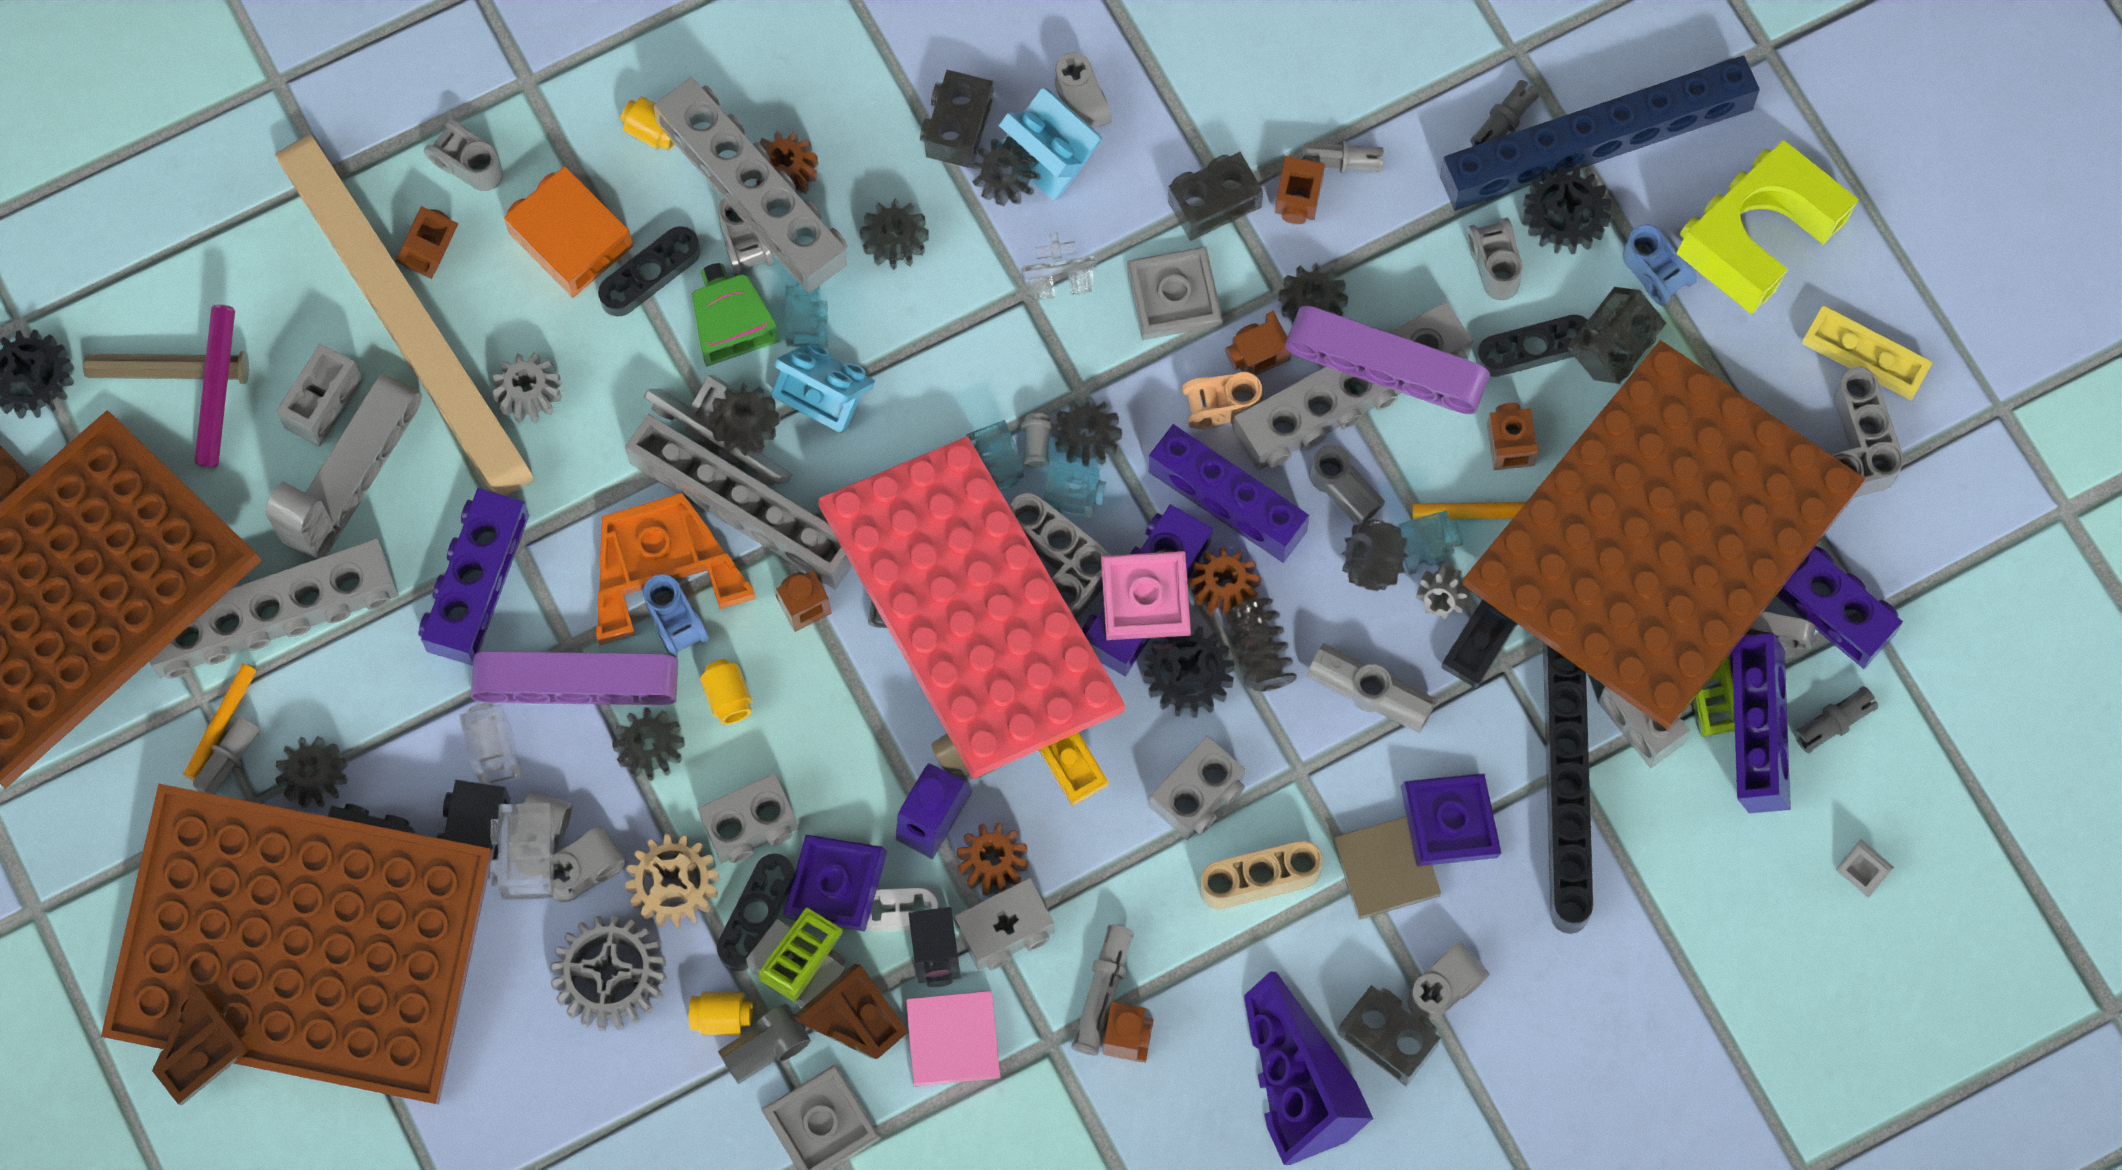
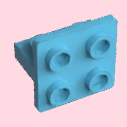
M1042 88L1024 112L1007 113L999 124L1008 134L998 146V152L1051 199H1058L1102 142L1100 134L1047 88Z
M816 344L803 345L777 358L774 367L781 371L770 396L839 433L847 430L861 395L871 390L875 383V380L865 375L866 371L860 366L848 362L841 363L830 357L831 353L827 349Z

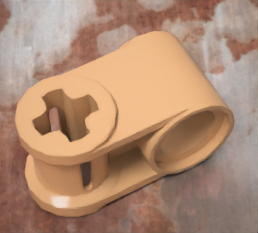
M1239 372L1217 377H1200L1187 381L1182 385L1183 394L1188 396L1191 416L1188 417V425L1193 429H1208L1220 424L1234 422V416L1263 401L1261 382L1254 374L1249 372ZM1240 391H1249L1254 397L1247 402H1240L1234 398V395ZM1201 399L1205 401V408L1202 406Z

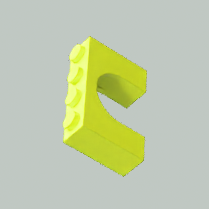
M1785 140L1781 141L1772 151L1765 148L1753 162V169L1748 174L1744 170L1741 171L1728 187L1729 192L1725 196L1718 193L1704 210L1705 215L1701 219H1698L1696 216L1691 218L1680 232V236L1684 239L1676 254L1751 315L1776 292L1788 269L1748 236L1741 222V214L1754 209H1768L1779 212L1790 218L1824 245L1848 221L1859 201L1857 197Z

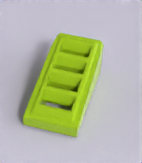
M1729 656L1710 678V680L1719 679L1721 687L1706 690L1702 688L1692 701L1701 737L1735 731L1733 672ZM1724 695L1726 703L1706 706L1705 698ZM1728 711L1730 719L1709 722V714Z
M806 908L759 971V980L796 1003L843 933V929ZM811 924L827 934L824 941L805 931L807 925ZM801 938L816 947L817 950L814 954H811L795 943ZM791 951L807 961L804 967H801L786 957ZM781 965L797 974L794 981L777 971Z

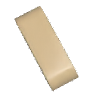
M1297 841L1214 862L1204 869L1201 876V897L1204 903L1211 908L1226 909L1306 889L1314 885L1319 878L1322 867V854L1313 843ZM1298 857H1305L1313 863L1314 867L1308 872L1301 873L1292 867L1291 862ZM1263 867L1268 869L1273 877L1266 883H1258L1251 878L1249 873L1255 868ZM1215 878H1224L1232 887L1229 891L1218 894L1209 888L1208 883Z

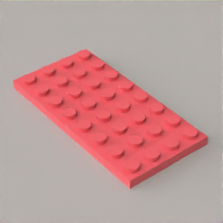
M968 436L819 498L820 510L973 779L1124 712V701Z

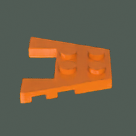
M683 493L602 516L599 566L600 586L597 604L598 624L596 626V637L599 646L635 635L624 596L643 590L646 582L659 574L669 575L677 580L708 571L720 610L756 599L752 586L738 571L735 563L715 540L712 532Z

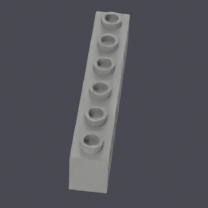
M693 77L689 78L654 104L656 123L808 294L847 266L846 248L848 246L845 239L835 228L829 230L824 225L817 207L809 199L803 201L795 192L796 187L793 181L784 171L777 172L769 163L770 157L765 149L758 142L752 144L747 139L740 121L733 114L726 115L721 110L719 100L714 92L706 85L701 87ZM699 122H707L711 124V126L706 129H697L693 127L695 124ZM726 150H732L737 153L730 158L719 156L721 152ZM749 179H759L762 181L760 185L754 187L744 184ZM776 207H783L788 210L783 215H773L770 213ZM801 236H809L814 239L809 244H799L795 241Z
M1447 301L1389 332L1466 360L1470 356L1473 342ZM1324 367L1234 416L1233 431L1258 471L1267 466L1275 468L1288 461L1292 456L1291 453L1303 446L1306 449L1317 446L1326 439L1327 433L1338 427H1341L1343 430L1352 427L1362 419V414L1375 407L1377 410L1387 408L1397 400V395L1401 394V392L1329 367ZM1350 384H1358L1364 388L1365 392L1353 395L1348 393L1345 387ZM1315 403H1322L1328 406L1330 410L1324 414H1317L1311 411L1309 407ZM1286 422L1291 424L1294 430L1290 433H1280L1275 430L1274 426L1277 423Z
M650 414L646 416L625 445L631 465L678 494L683 493L686 499L808 573L814 570L818 579L836 590L852 567L828 523Z
M378 538L231 588L150 660L151 667L160 679L163 677L169 679L178 678L189 673L192 667L204 663L209 665L219 664L228 660L231 656L230 654L244 649L248 651L259 650L268 646L273 639L285 635L288 637L300 636L307 633L311 626L325 621L327 623H337L347 619L354 611L363 608L378 609L387 605L390 599L398 597L399 594ZM350 578L359 579L357 587L353 590H340L344 581ZM307 593H320L314 603L310 605L300 604L303 596ZM269 606L279 607V611L274 617L269 619L261 618L265 608ZM232 619L239 620L235 630L228 633L221 632L225 622ZM191 633L199 634L198 640L193 645L181 646V641L186 635Z

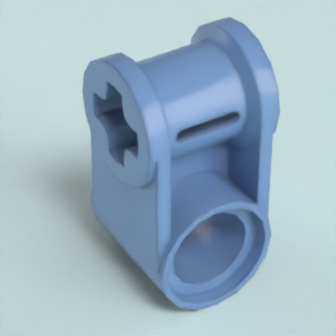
M1649 224L1635 227L1629 235L1623 251V261L1643 284L1649 296L1657 304L1664 306L1670 302V296L1685 285L1690 287L1695 284L1697 277L1691 265L1676 254L1677 251L1658 228ZM1638 243L1646 244L1652 249L1653 253H1640L1634 245Z
M659 574L646 582L643 589L646 607L655 624L656 631L670 656L678 657L679 651L699 641L706 643L710 640L694 608H691L679 583L673 577ZM669 591L674 594L673 600L666 605H657L653 602V598L658 592Z

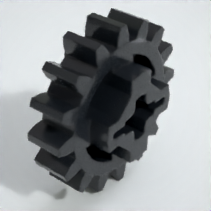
M1563 166L1559 167L1556 177H1553L1548 171L1543 172L1542 184L1533 180L1529 190L1531 194H1525L1523 206L1527 209L1524 210L1522 218L1525 222H1532L1528 229L1529 236L1539 233L1541 235L1539 246L1543 247L1548 242L1554 243V253L1557 254L1562 246H1568L1571 254L1576 253L1577 244H1581L1587 250L1591 249L1592 237L1601 240L1605 232L1603 227H1608L1611 215L1607 212L1610 211L1612 201L1611 199H1602L1606 192V186L1594 187L1595 175L1590 174L1583 179L1580 177L1581 172L1578 167L1574 169L1572 175H1566ZM1555 191V195L1552 198H1545L1548 194ZM1590 218H1593L1586 227L1579 230L1581 223H1587Z
M19 330L16 331V340L10 342L5 337L0 339L3 348L0 350V408L5 414H8L14 408V412L19 419L24 418L27 410H31L34 416L39 418L41 416V408L44 406L52 412L56 410L53 403L56 397L62 400L68 398L62 388L63 386L74 384V380L68 374V372L74 370V365L69 358H66L69 354L62 344L57 345L52 335L49 334L42 341L38 330H33L29 338H25ZM22 366H24L28 372L31 371L32 376L35 379V382H32L29 379V377H25V373L21 369Z
M1198 626L1194 635L1164 637V644L1153 641L1151 643V650L1156 656L1145 655L1144 665L1150 668V670L1143 673V679L1146 683H1154L1148 690L1150 698L1162 696L1160 700V708L1162 710L1172 704L1175 706V716L1180 717L1183 709L1187 708L1190 709L1192 717L1195 718L1198 715V707L1204 706L1211 713L1214 711V698L1221 702L1226 700L1227 693L1222 687L1232 688L1234 677L1227 673L1234 671V661L1224 660L1229 655L1228 645L1216 647L1218 642V635L1216 633L1206 639L1203 637V627ZM1192 647L1191 649L1180 650V648ZM1211 658L1217 669L1216 679L1213 677V673L1207 669ZM1162 664L1165 666V670L1171 673L1167 685L1164 683L1160 672ZM1196 666V675L1190 672L1181 678L1182 668L1188 671L1191 667ZM1198 693V695H1193V696H1185V695H1184V694Z

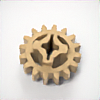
M669 834L664 835L663 845L657 846L652 839L649 840L648 846L650 851L647 854L638 850L634 853L639 865L627 866L628 874L635 878L625 883L627 892L636 893L630 899L633 908L644 905L640 913L642 918L646 921L653 915H656L657 926L661 928L665 925L667 919H672L675 928L678 929L681 927V918L686 916L693 924L696 923V910L700 909L707 913L710 911L709 904L705 900L706 897L717 898L718 896L717 889L710 885V883L719 881L718 872L716 870H708L715 864L712 855H706L701 858L704 851L703 845L698 842L692 848H689L688 838L684 835L679 839L678 844L672 843ZM677 856L675 859L661 860L665 857ZM696 867L699 869L701 877L698 889L691 883V877L695 874ZM646 874L650 875L651 879L654 880V885L649 890L650 894L648 896L644 888ZM663 876L673 880L679 877L682 887L672 883L666 887ZM684 903L680 906L668 907L669 904Z

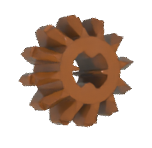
M776 131L774 134L775 141L773 142L761 138L759 143L769 155V163L777 172L784 171L791 178L796 189L807 194L809 190L807 182H816L817 170L814 168L818 165V157L815 153L811 152V143L808 140L798 142V135L794 131L787 139H782L781 133ZM759 179L756 182L757 186L762 183Z
M1222 546L1219 550L1218 558L1209 551H1206L1203 554L1205 564L1195 563L1193 565L1192 572L1196 577L1190 579L1189 587L1197 592L1194 596L1196 605L1208 603L1207 614L1209 616L1213 615L1217 608L1223 609V617L1228 619L1231 616V608L1234 607L1239 613L1244 614L1247 611L1246 601L1256 602L1258 593L1254 588L1260 586L1261 577L1253 574L1256 569L1254 560L1242 563L1243 551L1241 549L1237 550L1233 557L1227 556V548ZM1226 578L1232 580V583H1227L1225 587L1218 585V582L1222 583Z
M981 823L978 826L979 838L971 833L964 835V841L968 847L957 849V857L963 860L957 868L960 875H969L966 882L970 889L982 882V894L988 896L992 885H997L998 891L1001 893L1007 890L1005 881L1008 880L1013 885L1021 883V877L1017 871L1028 870V861L1021 858L1028 852L1025 843L1015 844L1019 837L1016 830L1009 831L1003 836V824L996 823L994 833H988L985 824ZM994 853V856L999 858V864L992 866L991 862L986 860V854Z

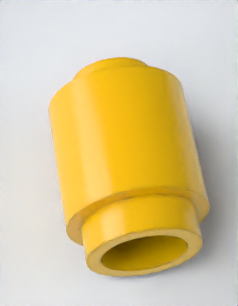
M643 96L639 97L636 102L630 100L620 117V121L624 122L623 131L657 150L663 148L669 151L675 143L656 123L655 103Z
M720 659L708 664L704 668L705 673L700 676L699 680L713 716L718 717L722 725L737 723L752 714L750 705L753 700L739 664L729 663L727 659Z
M702 992L700 996H691L688 1013L690 1030L700 1031L701 1035H743L745 1027H752L753 1002L746 1001L744 992Z

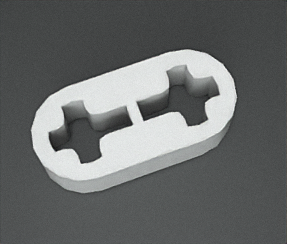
M924 888L877 890L874 902H881L883 909H895L896 912H884L881 914V920L874 921L870 914L866 929L872 932L911 931L908 913L913 911H901L900 908H912L915 906V900L921 899L926 907L938 909L937 899L932 892Z

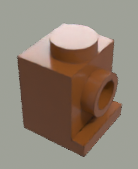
M1285 156L1275 206V213L1282 214L1284 221L1291 224H1304L1306 219L1315 220L1325 163Z
M421 206L395 262L432 279L458 223L450 220L445 213L439 210H429Z
M1274 311L1266 314L1264 324L1258 325L1253 323L1240 329L1236 336L1233 337L1232 345L1225 348L1227 358L1234 370L1240 368L1242 372H1249L1255 376L1290 361L1291 353L1285 348L1287 335Z
M1505 403L1497 406L1496 412L1489 413L1487 422L1493 469L1504 470L1535 466L1539 451L1535 440L1531 408L1521 409L1518 403ZM1520 429V433L1513 435L1508 433L1507 430Z
M814 570L806 574L803 572L794 573L782 581V586L776 588V599L794 632L832 614L829 597Z
M1111 1002L1103 1043V1055L1146 1063L1154 1019L1145 1018L1146 1008Z

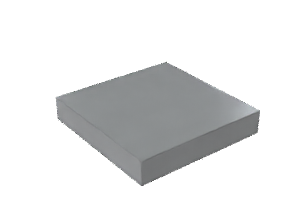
M1207 247L1127 261V271L1142 340L1223 325Z
M836 1064L761 1109L797 1170H832L881 1140L880 1135Z

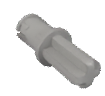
M1342 141L1341 145L1305 143L1302 149V159L1325 163V168L1340 169V173H1345L1346 169L1381 173L1383 166L1381 156H1383L1384 152L1383 147L1348 146L1347 141Z
M238 716L236 722L219 746L213 745L211 748L214 753L194 779L193 786L200 792L216 794L233 768L241 766L240 758L254 738L259 735L260 729L247 719Z

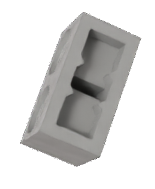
M319 344L276 410L284 428L320 447L363 381L355 361Z
M1608 687L1603 689L1599 705L1649 768H1652L1684 745L1690 730L1680 717L1671 729L1667 730Z
M1206 736L1150 795V808L1186 840L1195 832L1202 835L1215 821L1217 816L1214 812L1224 801L1230 805L1244 790L1245 785L1242 782L1244 781L1245 768L1210 737ZM1215 768L1223 771L1226 778L1220 783H1210L1204 778L1203 774L1207 770ZM1187 798L1193 800L1198 808L1192 813L1185 814L1179 812L1174 805L1180 799Z
M775 773L697 808L700 819L721 864L729 860L731 863L741 862L754 854L753 849L767 843L770 846L781 844L793 836V831L799 829L796 817ZM767 806H775L781 810L779 816L772 821H763L758 817V814ZM734 823L742 827L740 833L734 838L726 839L719 835L722 827L727 824Z

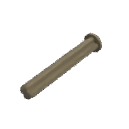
M241 351L239 355L230 356L228 380H239L240 384H246L249 376V359L247 352ZM87 354L83 361V372L87 378L203 379L206 355Z

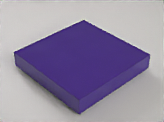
M1485 773L1404 781L1400 786L1417 866L1494 859L1502 854Z
M805 835L783 915L790 920L797 921L804 910L809 908L839 928L865 932L887 850L882 846Z

